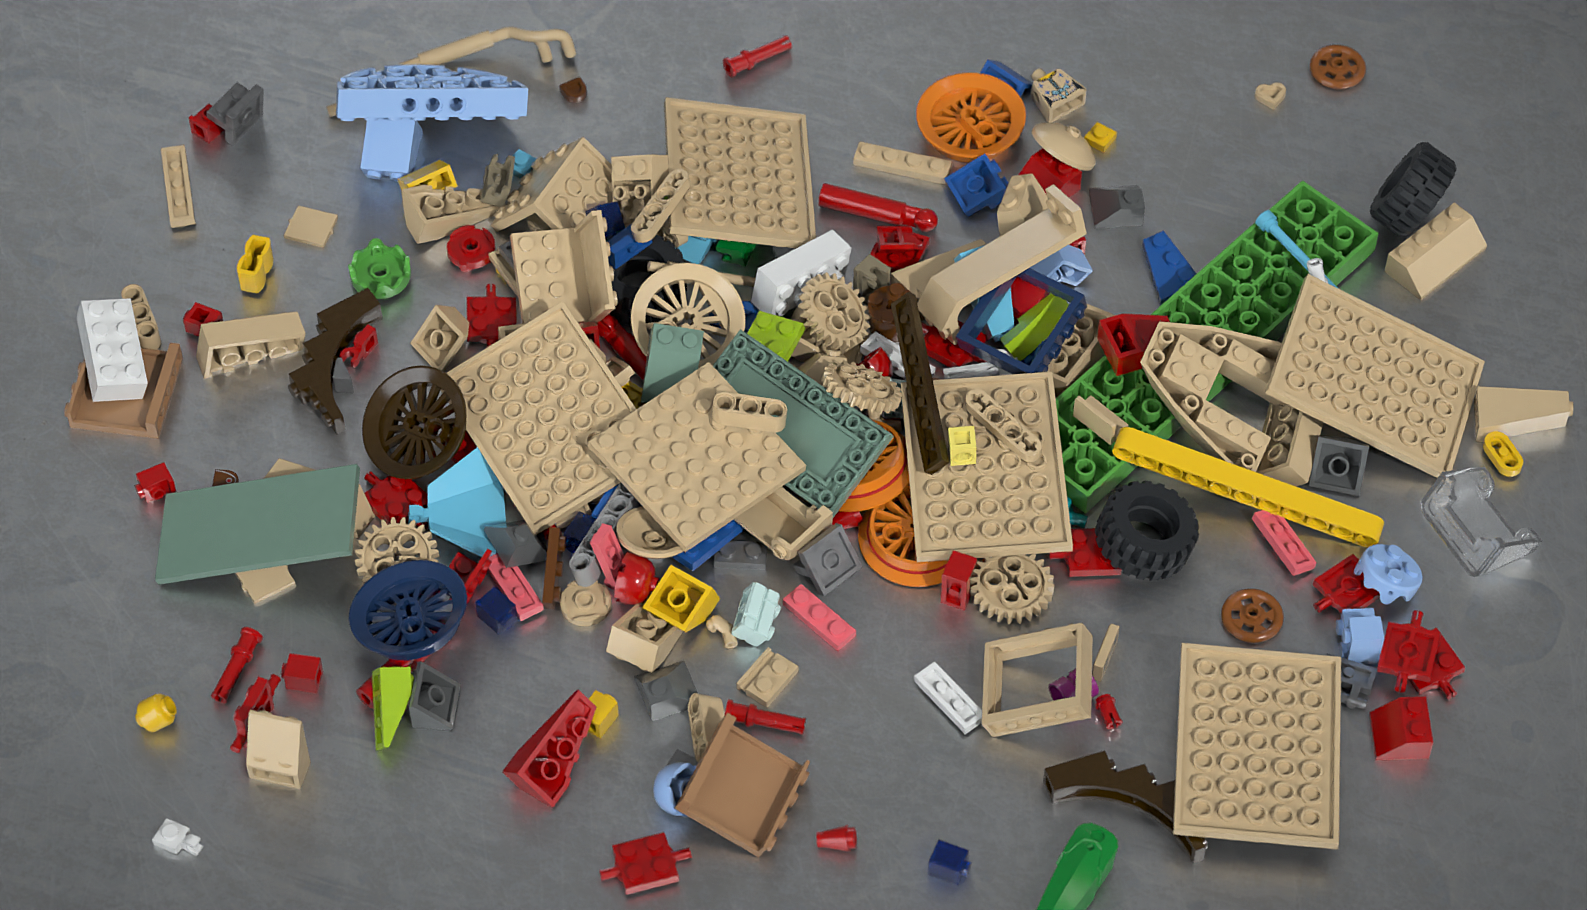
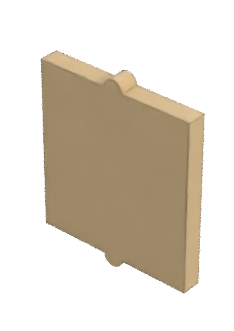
M298 205L293 217L288 220L289 225L285 231L284 238L324 248L329 236L333 234V228L338 215Z
M287 565L235 573L242 583L243 591H247L254 604L295 584L294 579L288 572Z

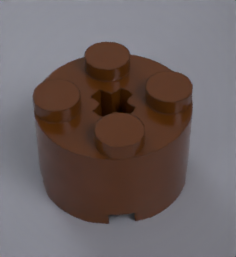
M893 283L892 285L881 287L871 293L868 299L869 331L871 334L877 332L892 342H898L891 304L907 292H910L902 284Z

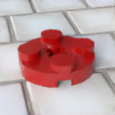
M466 225L453 231L446 245L450 261L463 272L478 269L490 263L489 253L495 251L496 246L495 239L489 230L483 227V230L475 229V225ZM468 245H471L472 247L477 246V247H476L475 249H473V250H468V249H467V246H468Z

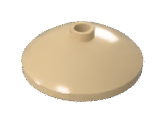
M1047 122L1036 124L1033 127L1032 135L1035 140L1060 161L1085 171L1092 170L1095 166L1094 153L1088 142L1081 136L1080 130L1071 125L1067 127L1060 123Z
M643 506L626 512L617 523L616 533L619 542L627 550L638 556L650 559H664L676 556L684 551Z

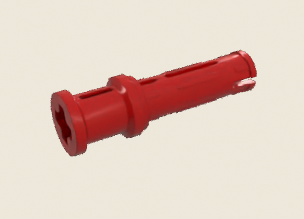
M784 35L751 51L742 50L739 55L732 58H723V67L727 75L733 78L740 71L753 69L758 62L790 50L792 43L789 42L782 45L790 40L787 35Z
M243 627L241 629V636L237 644L231 648L232 657L211 694L215 701L219 702L220 698H222L221 703L227 702L245 664L252 661L254 657L253 652L257 644L263 640L262 634L250 627Z
M728 699L725 715L729 713L736 717L735 722L744 723L746 727H753L755 724L803 735L804 724L806 723V718L804 717L800 718L757 709L755 704L751 703L749 706L734 703L732 699Z

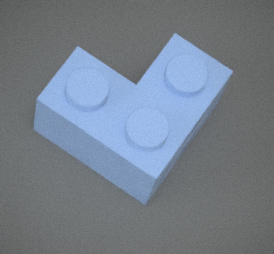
M1071 245L1065 246L1030 267L1059 283L1062 281L1076 287L1093 272L1082 250Z
M1374 608L1342 609L1340 620H1336V633L1341 635L1342 642L1339 644L1340 657L1371 667L1378 666L1384 642L1381 616H1375Z

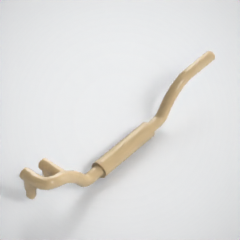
M505 27L492 32L486 30L417 54L418 57L404 61L399 65H440L493 47V43L509 38L535 43L542 62H549L553 59L548 41H560L567 58L574 57L576 50L570 34L561 29L532 31L517 27ZM336 103L326 106L329 116H336Z

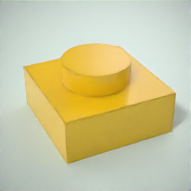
M1096 122L1084 136V139L1088 142L1089 146L1104 153L1117 138V132Z

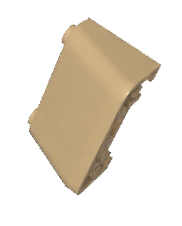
M781 487L739 515L734 521L769 547L777 558L790 560L799 555L798 551L832 526L833 512L824 505L818 510L814 504L808 508Z

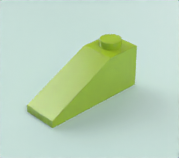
M380 667L372 671L376 751H381L390 746L411 697L414 684L411 667Z

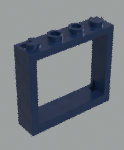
M1028 268L981 297L956 335L958 346L1011 374L1048 372V365L1052 359H1056L1059 356L1062 348L1061 345L1065 339H1069L1072 336L1075 328L1074 325L1078 319L1084 317V311L1087 308L1085 295ZM1016 277L1070 302V305L1030 366L976 339Z

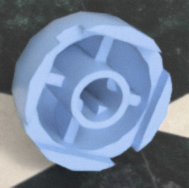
M671 763L662 768L656 776L653 789L654 797L658 806L668 814L688 817L676 810L675 806L696 768L691 763Z

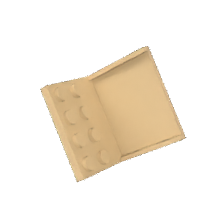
M584 137L568 145L562 144L557 151L551 150L544 158L540 156L532 163V171L520 179V187L508 195V203L496 211L494 214L496 219L490 226L496 232H499L536 213L553 230L574 228L591 211L601 210L602 217H605L608 223L613 216L611 163Z
M601 210L591 211L574 228L512 233L510 235L522 324L530 322L562 301L577 323L600 322L615 309L617 294L616 291L612 290L611 283L614 280V272L612 266H609L610 245L609 242L605 241L604 234L607 231L606 218L602 217Z

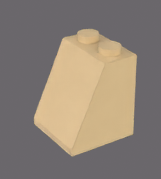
M1033 174L1011 177L997 211L999 237L1048 209L1046 200H1048L1047 195Z

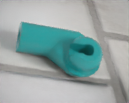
M1067 497L1070 525L1085 528L1088 516L1075 513L1071 507L1072 500Z

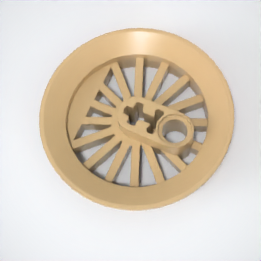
M679 263L658 270L641 285L632 304L631 327L633 335L646 357L649 345L647 330H651L654 323L679 327L684 318L686 320L691 319L690 325L685 323L680 327L702 330L726 337L721 345L704 332L703 340L717 351L710 356L702 343L701 355L704 359L699 361L698 369L708 362L713 366L740 329L742 331L745 330V311L741 298L734 286L717 271L699 264ZM684 283L694 284L689 306H687ZM678 284L681 306L669 286ZM699 288L701 294L703 295V298L696 305V307L693 308ZM663 289L673 307L656 294ZM652 300L668 313L647 308ZM707 302L709 307L699 312L700 308ZM711 312L714 314L711 317H703ZM649 315L663 320L646 323L645 316ZM719 323L722 329L706 324Z

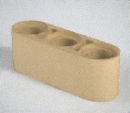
M137 284L127 285L122 289L121 296L122 299L131 298L140 347L158 350L161 347L160 334L142 287Z
M720 392L713 399L712 417L716 423L721 425L766 432H780L786 425L787 406L778 399Z
M694 693L688 702V715L695 759L699 762L718 723L725 715L720 697Z

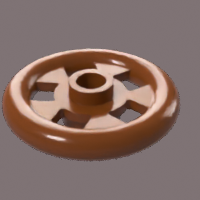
M1328 45L1320 48L1313 54L1310 60V71L1316 81L1323 86L1332 89H1347L1357 85L1363 79L1366 73V64L1363 57L1356 50L1344 45ZM1331 54H1341V57H1332ZM1320 60L1327 61L1326 67L1319 65ZM1348 60H1353L1356 65L1350 66ZM1350 72L1353 76L1346 79L1344 75ZM1326 73H1329V74H1331L1332 76H1334L1335 78H1334V79H1331V78H1329V77H1327V76H1325V75H1326Z
M1242 589L1234 592L1225 600L1221 610V618L1226 630L1235 638L1249 643H1260L1273 638L1280 631L1284 621L1280 603L1271 594L1259 589ZM1251 599L1253 603L1243 605L1241 601ZM1265 603L1271 610L1265 612L1260 605ZM1232 611H1240V619H1232ZM1249 612H1255L1257 615L1251 616ZM1265 619L1272 622L1267 629L1261 626ZM1242 626L1254 627L1253 633L1242 630Z

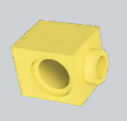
M974 426L948 428L950 465L976 464Z

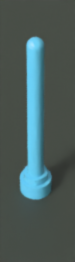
M1270 210L1261 213L1256 219L1255 224L1262 231L1271 232L1308 271L1307 261L1310 258L1278 226L1277 217ZM1325 275V278L1328 279V284H1330V285H1332V286L1338 288V287Z

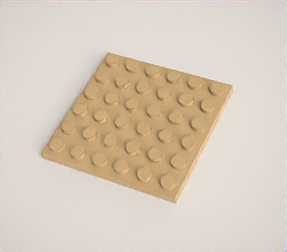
M709 362L588 441V447L684 552H687L806 471V464L775 432L726 426L714 421L712 409L715 395L720 392H738Z

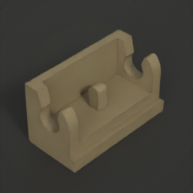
M498 154L492 156L489 166L486 165L480 202L502 207L505 205L511 191L515 157L509 155L505 159V163L500 164L497 162Z
M870 254L853 269V291L859 289L857 296L859 298L864 297L865 300L862 303L867 306L871 293L881 287L890 285V267Z

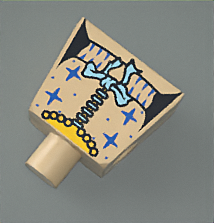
M1039 68L1032 73L1031 79L1034 82L1032 83L1031 97L1047 123H1052L1085 105L1086 88L1063 70L1056 69L1046 74Z

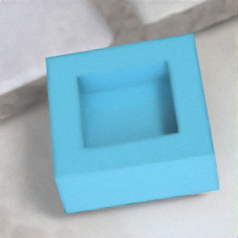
M519 149L513 155L515 157L513 175L521 179L525 174L532 171L531 165L536 158Z

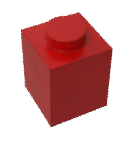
M290 653L287 663H283L281 668V678L285 681L286 689L310 693L318 692L323 674L321 657Z

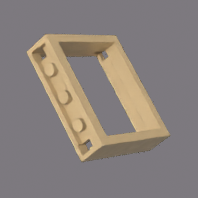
M1071 623L1068 626L1047 628L1044 631L1023 633L1019 636L1006 639L999 638V640L985 643L982 725L992 737L1091 718L1093 636L1083 623ZM1077 646L1076 697L1001 711L1003 661Z

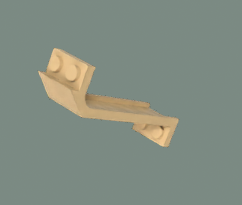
M1054 184L1045 189L1048 198L1046 200L1048 209L930 278L917 303L918 310L924 315L931 327L935 326L943 339L947 338L954 345L957 344L956 335L960 331L957 319L964 306L1087 234L1081 208Z

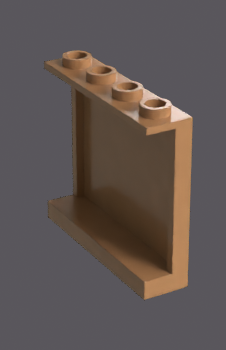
M170 343L167 351L141 348L148 382L143 399L93 402L84 358L83 362H80L78 366L77 382H73L71 387V400L65 405L64 414L65 417H68L70 428L159 439L183 360L180 344Z
M727 713L718 723L675 809L755 856L760 857L765 850L770 852L777 840L774 834L777 829L781 830L788 818L785 812L788 807L792 808L799 796L796 790L799 785L802 787L807 780L809 772L806 770L811 761L806 760L800 765L735 727L733 724L736 717Z

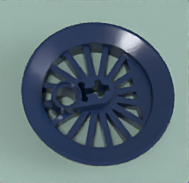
M414 560L390 566L371 577L355 595L349 611L351 631L362 646L384 657L403 661L423 658L441 649L455 635L466 610V588L460 576L453 569L438 562Z

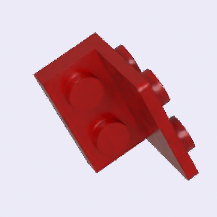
M488 548L478 563L458 552L449 565V568L453 569L460 576L465 585L467 605L473 597L476 587L480 586L484 580L487 570L492 563L489 560L492 551Z

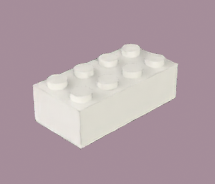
M831 230L759 267L751 302L762 312L783 316L790 309L803 302L798 298L803 293L801 288L806 286L805 283L818 274L823 275L827 272L831 276L836 273L837 279L842 276L845 278L852 248L834 230Z
M131 298L81 301L77 313V322L93 402L143 399L148 382Z

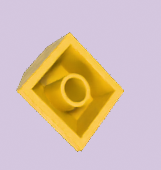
M670 565L642 608L687 633L707 620L720 598L711 586Z

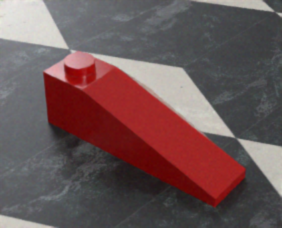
M576 690L523 744L503 769L502 773L522 791L549 807H554L570 784L571 777L569 776L574 762L578 761L580 755L578 751L582 739L587 736L597 707L580 690Z

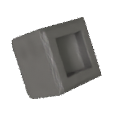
M342 358L336 359L333 373L334 389L337 393L353 394L351 376Z

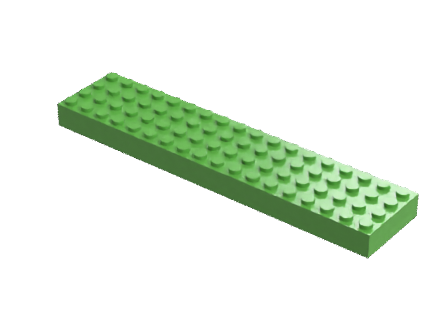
M1303 180L1269 209L1277 217L1278 226L1310 259H1322L1324 274L1336 286L1375 251L1378 232ZM1254 223L1151 315L1167 316L1171 323L1213 326L1276 341L1287 330L1303 280L1309 272L1271 232L1262 231ZM1106 355L1056 398L1067 497L1072 500L1073 505L1085 514L1138 466L1115 457L1112 453L1115 442L1111 445L1073 416L1074 402L1078 396L1084 400L1093 396L1126 422L1128 427L1168 440L1182 427L1150 385L1144 369L1116 376ZM1218 373L1206 400H1212L1232 380Z

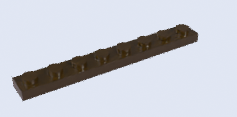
M907 292L893 302L891 307L925 473L932 475L950 462L916 296L913 293Z

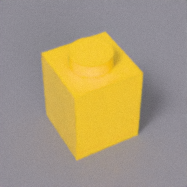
M595 690L589 700L597 708L588 732L601 739L619 716L618 702L607 693L602 694Z

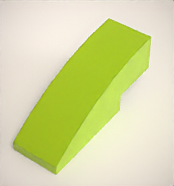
M1049 294L1017 319L1019 324L1000 338L1012 356L1022 361L1051 334L1068 308V302L1058 296Z

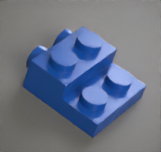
M986 154L944 178L967 218L987 205L992 209L1001 204L1009 184L1005 176L999 177L998 173L1001 172V169L995 159L990 161Z

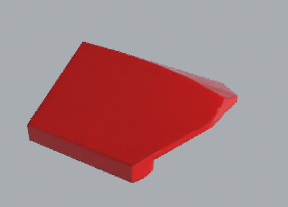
M877 226L878 254L904 253L923 249L922 241L913 233L910 226Z

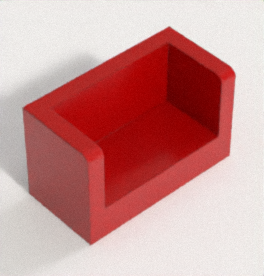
M952 551L942 574L941 603L964 611L966 610L971 598L970 577L977 563L976 557Z

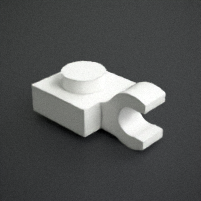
M167 818L152 839L155 846L176 855L181 849H184L198 856L203 848V845L198 844L201 839L192 835L190 828Z

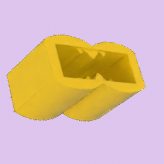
M252 235L247 240L245 254L239 259L237 264V273L242 291L258 294L263 289L266 282L265 274L270 271L274 262L270 238Z

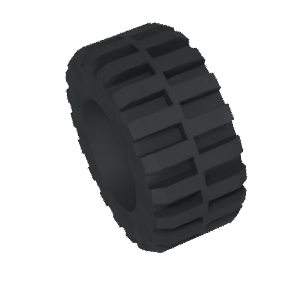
M1418 143L1401 159L1400 163L1396 165L1380 187L1370 206L1371 217L1397 236L1405 237L1411 234L1427 218L1450 186L1457 170L1455 162L1430 143Z
M655 235L652 239V244L616 270L613 268L614 280L611 283L612 290L616 291L617 305L609 314L616 317L618 321H623L624 325L631 326L632 304L640 287L628 286L620 280L635 272L655 273L647 270L649 261L686 263L681 251L675 248L671 241L667 240L665 242L664 238L659 235ZM684 283L685 293H686V292H687V283ZM678 284L669 286L681 306ZM663 289L656 294L673 307ZM652 300L647 308L668 313ZM649 315L645 316L646 323L663 320Z
M1134 481L1129 482L1128 485H1121L1109 496L1095 526L1098 547L1103 548L1101 553L1105 559H1110V564L1115 569L1120 568L1123 570L1122 573L1127 576L1131 574L1139 580L1149 578V581L1159 580L1160 577L1162 579L1172 577L1173 574H1177L1185 565L1199 537V523L1195 519L1196 514L1193 508L1188 507V501L1184 497L1180 498L1177 495V491L1174 489L1169 490L1161 483L1155 485L1152 484V481H1142V483ZM1130 522H1143L1152 526L1162 535L1164 540H1155L1140 534Z

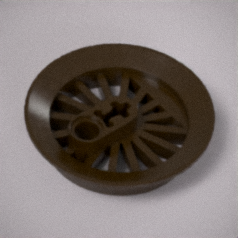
M430 366L407 367L385 379L371 396L362 422L364 447L374 465L382 472L395 478L417 479L435 472L449 462L459 450L466 432L467 412L461 389L448 374ZM431 386V389L427 396V387ZM416 389H417V402H416V399H415L414 394H413V391L416 390ZM443 389L444 392H443L442 395L438 398V395H439V393H440V390ZM451 399L452 404L443 408ZM407 401L411 411L405 406ZM455 413V418L444 419L447 416ZM420 424H425V425H424V428L419 427V425H420ZM432 442L441 450L438 455H436ZM399 444V446L394 450V452L391 453L390 449ZM425 452H427L428 457H429V460H430V461H428V462H426V463H425ZM405 454L404 459H403L402 464H401V463L398 462V461H399L400 458ZM416 455V465H412Z

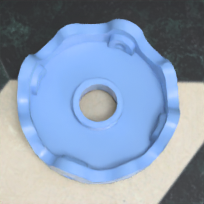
M1371 545L1364 551L1354 569L1355 575H1360L1363 572L1364 586L1366 588H1374L1379 591L1380 601L1383 604H1390L1400 596H1403L1405 601H1409L1419 589L1423 579L1422 571L1418 564L1396 545Z

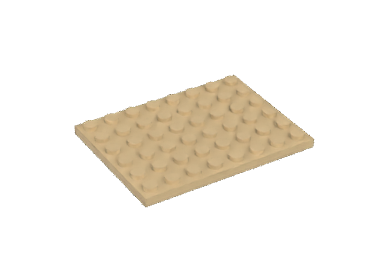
M665 97V144L669 173L678 169L685 170L691 183L690 188L669 216L670 234L788 248H798L816 238L805 114Z
M1307 274L1303 280L1265 394L1446 482L1450 478L1485 361Z
M563 301L446 373L457 383L464 396L467 412L466 431L534 534L541 533L621 483L588 447V441L634 412L636 408Z
M1052 372L933 380L949 462L948 428L974 426L976 464L951 466L949 463L932 475L924 472L907 382H901L917 562L949 560L953 550L976 558L1073 551ZM974 389H980L993 398L1041 441V457L1035 462H1025L966 410L965 398L967 393ZM972 400V404L979 403L981 405V400L978 402ZM994 413L990 414L987 418L991 422H998L1002 417ZM1009 429L1005 432L1010 438H1015L1020 434L1015 429ZM1026 446V451L1032 450L1034 452L1035 447L1030 449Z
M1182 643L1173 834L1329 849L1338 848L1341 657Z

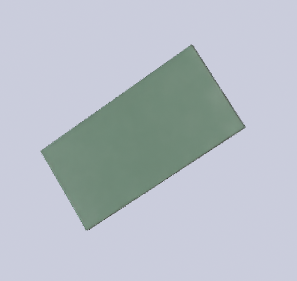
M741 329L713 365L739 394L778 399L786 404L787 418L785 428L775 433L806 464V471L786 483L785 486L812 505L814 504L818 509L824 505L833 512V517L894 437L890 432L854 407H850L848 403H841V398H833V393L827 392L825 387Z
M352 464L166 494L155 581L158 584H166L352 555L360 477L359 466Z

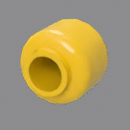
M157 693L138 703L135 718L140 727H144L150 732H156L173 723L177 708L169 696Z

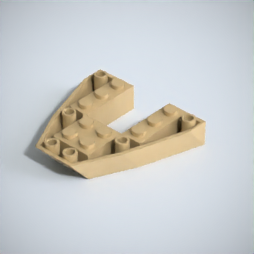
M1159 321L1140 362L1150 385L1183 429L1209 456L1254 472L1257 471L1271 437L1207 401L1206 398L1217 374L1220 373L1276 406L1281 404V401L1265 394L1282 342L1213 326Z

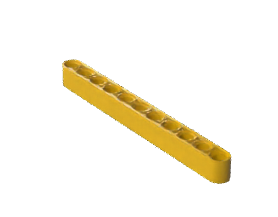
M1122 427L1119 430L1112 453L1120 460L1259 510L1270 512L1273 515L1284 517L1287 520L1368 548L1379 543L1384 521L1377 515L1131 427Z

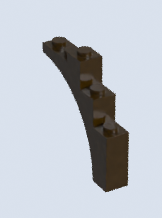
M369 288L317 313L318 324L316 329L319 335L302 343L304 349L302 359L305 365L289 373L290 384L288 389L294 398L298 397L303 405L310 402L315 411L319 410L321 412V417L326 427H332L336 434L345 431L343 415L333 396V373L336 359L340 358L341 351L351 345L356 334L362 331L367 324L372 326L383 319L381 304Z
M1104 750L1044 769L1043 782L1053 804L1079 799L1116 802L1137 809L1154 818L1173 834L1175 780L1157 785L1153 772L1149 773L1145 764L1117 772L1114 760L1109 759ZM1173 834L1184 847L1193 864L1204 860L1205 850L1208 848L1205 837Z

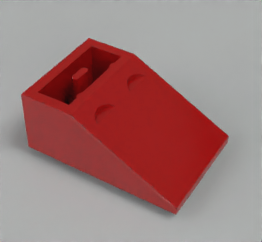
M1122 313L1099 320L1097 339L1116 376L1143 369L1140 363L1159 321L1170 322L1167 316Z

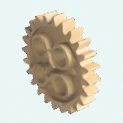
M827 272L823 275L818 274L806 282V286L801 288L803 293L798 297L803 302L798 307L804 310L800 317L807 319L804 326H811L812 328L810 335L816 333L818 335L817 342L823 339L825 347L832 344L833 349L837 350L840 348L842 351L847 348L850 350L864 340L863 338L868 335L866 330L870 328V325L866 321L870 319V316L865 314L868 307L862 305L865 298L857 296L859 289L853 291L851 289L852 282L845 284V278L842 276L837 279L836 273L831 276Z
M837 361L834 364L829 363L825 367L821 382H823L822 386L827 388V392L833 393V398H841V403L846 402L850 404V407L857 406L860 411L867 409L870 413H873V410L879 414H882V411L889 413L891 410L894 412L896 408L898 409L903 395L900 392L901 388L896 387V382H891L890 377L882 376L883 372H876L872 367L867 369L864 364L857 366L854 362H851V365L845 361H842V363Z
M392 517L391 524L389 525L384 520H381V528L373 524L372 534L364 532L367 541H358L362 549L355 550L356 556L359 557V559L355 560L356 567H360L357 573L359 576H364L362 578L363 584L382 569L414 560L438 562L434 558L440 556L439 551L435 549L437 547L436 540H431L432 533L427 532L424 534L425 527L423 524L416 529L415 520H412L407 525L405 517L401 519L400 523H396L395 518ZM408 541L415 542V545L411 548L403 547L404 543ZM382 544L389 545L386 551L377 550ZM400 555L399 561H394L395 556Z
M1026 554L992 558L983 557V562L977 561L976 569L972 572L970 595L974 596V604H980V612L988 610V618L998 615L997 622H1000L1003 617L1007 618L1008 624H1011L1013 618H1016L1019 624L1022 622V617L1032 621V613L1041 616V609L1047 610L1048 602L1052 601L1054 576L1050 575V567H1044V559L1035 561L1036 554H1031L1029 557Z

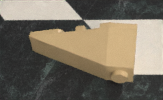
M421 185L403 189L401 192L406 227L417 244L441 239L452 234L453 231L462 226L474 225L494 216L501 207L480 202L482 189L469 188L467 191H454L453 187H445L444 190L432 189L431 185Z

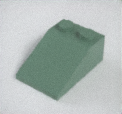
M657 323L653 324L650 330L641 403L649 402L698 369L704 331Z

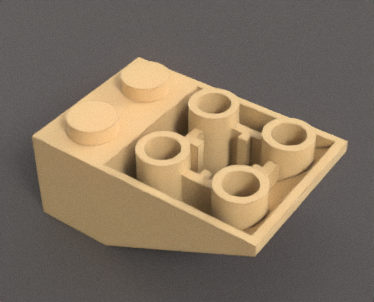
M650 154L611 157L613 230H624L638 217L669 173L668 155ZM654 212L649 216H657L660 212Z
M250 710L246 760L249 778L301 789L311 763L302 721L291 716L280 717L267 711L257 712Z

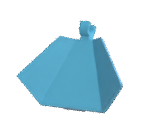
M477 447L428 485L427 508H423L420 505H409L408 523L412 520H415L416 523L428 522L430 532L482 557L487 548L492 551L490 556L497 553L484 531L485 526L506 523L503 486Z

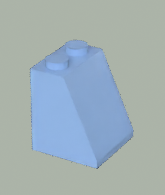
M402 117L400 121L388 120V118L367 121L360 167L366 177L381 179V176L390 177L393 181H398L397 179L414 171L423 132L418 121L411 119V117Z

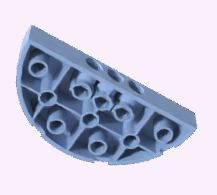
M405 64L384 66V71L376 72L375 68L372 67L351 72L343 76L341 82H337L336 115L342 121H354L355 118H364L367 121H377L378 118L400 121L402 117H411V119L418 121L425 120L426 117H435L437 120H449V117H458L461 120H471L473 117L494 120L496 116H505L506 119L515 120L519 119V116H527L528 88L516 80H513L512 83L508 82L507 77L464 67H458V71H451L445 68V65Z

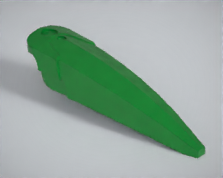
M1093 823L1079 825L1062 850L1056 862L1057 866L1036 910H1086L1094 900L1095 893L1113 869L1114 859L1118 850V840L1115 835L1104 827Z

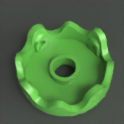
M378 238L370 240L366 248L356 250L353 254L352 263L348 264L350 280L355 290L360 292L369 288L376 299H386L399 294L406 288L411 278L409 255H406L399 245L388 247ZM377 271H378V272H380V271H386V272H387V273H386L385 275H383V276H376V275H375V273H376Z

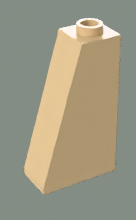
M1477 386L1474 398L1475 441L1484 442L1486 435L1494 431L1502 432L1510 437L1566 426L1568 416L1573 415V401H1569V391Z

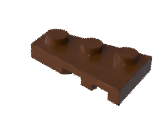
M550 527L542 598L544 609L555 610L556 602H560L561 587L558 584L559 577L563 576L564 563L562 555L566 548V536L562 535L560 528Z

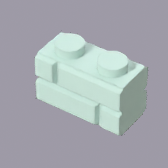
M753 582L744 589L732 628V635L745 640V642L755 647L761 645L764 641H769L775 629L772 626V622L778 616L781 606L778 605L779 593L766 589L765 586L757 582Z

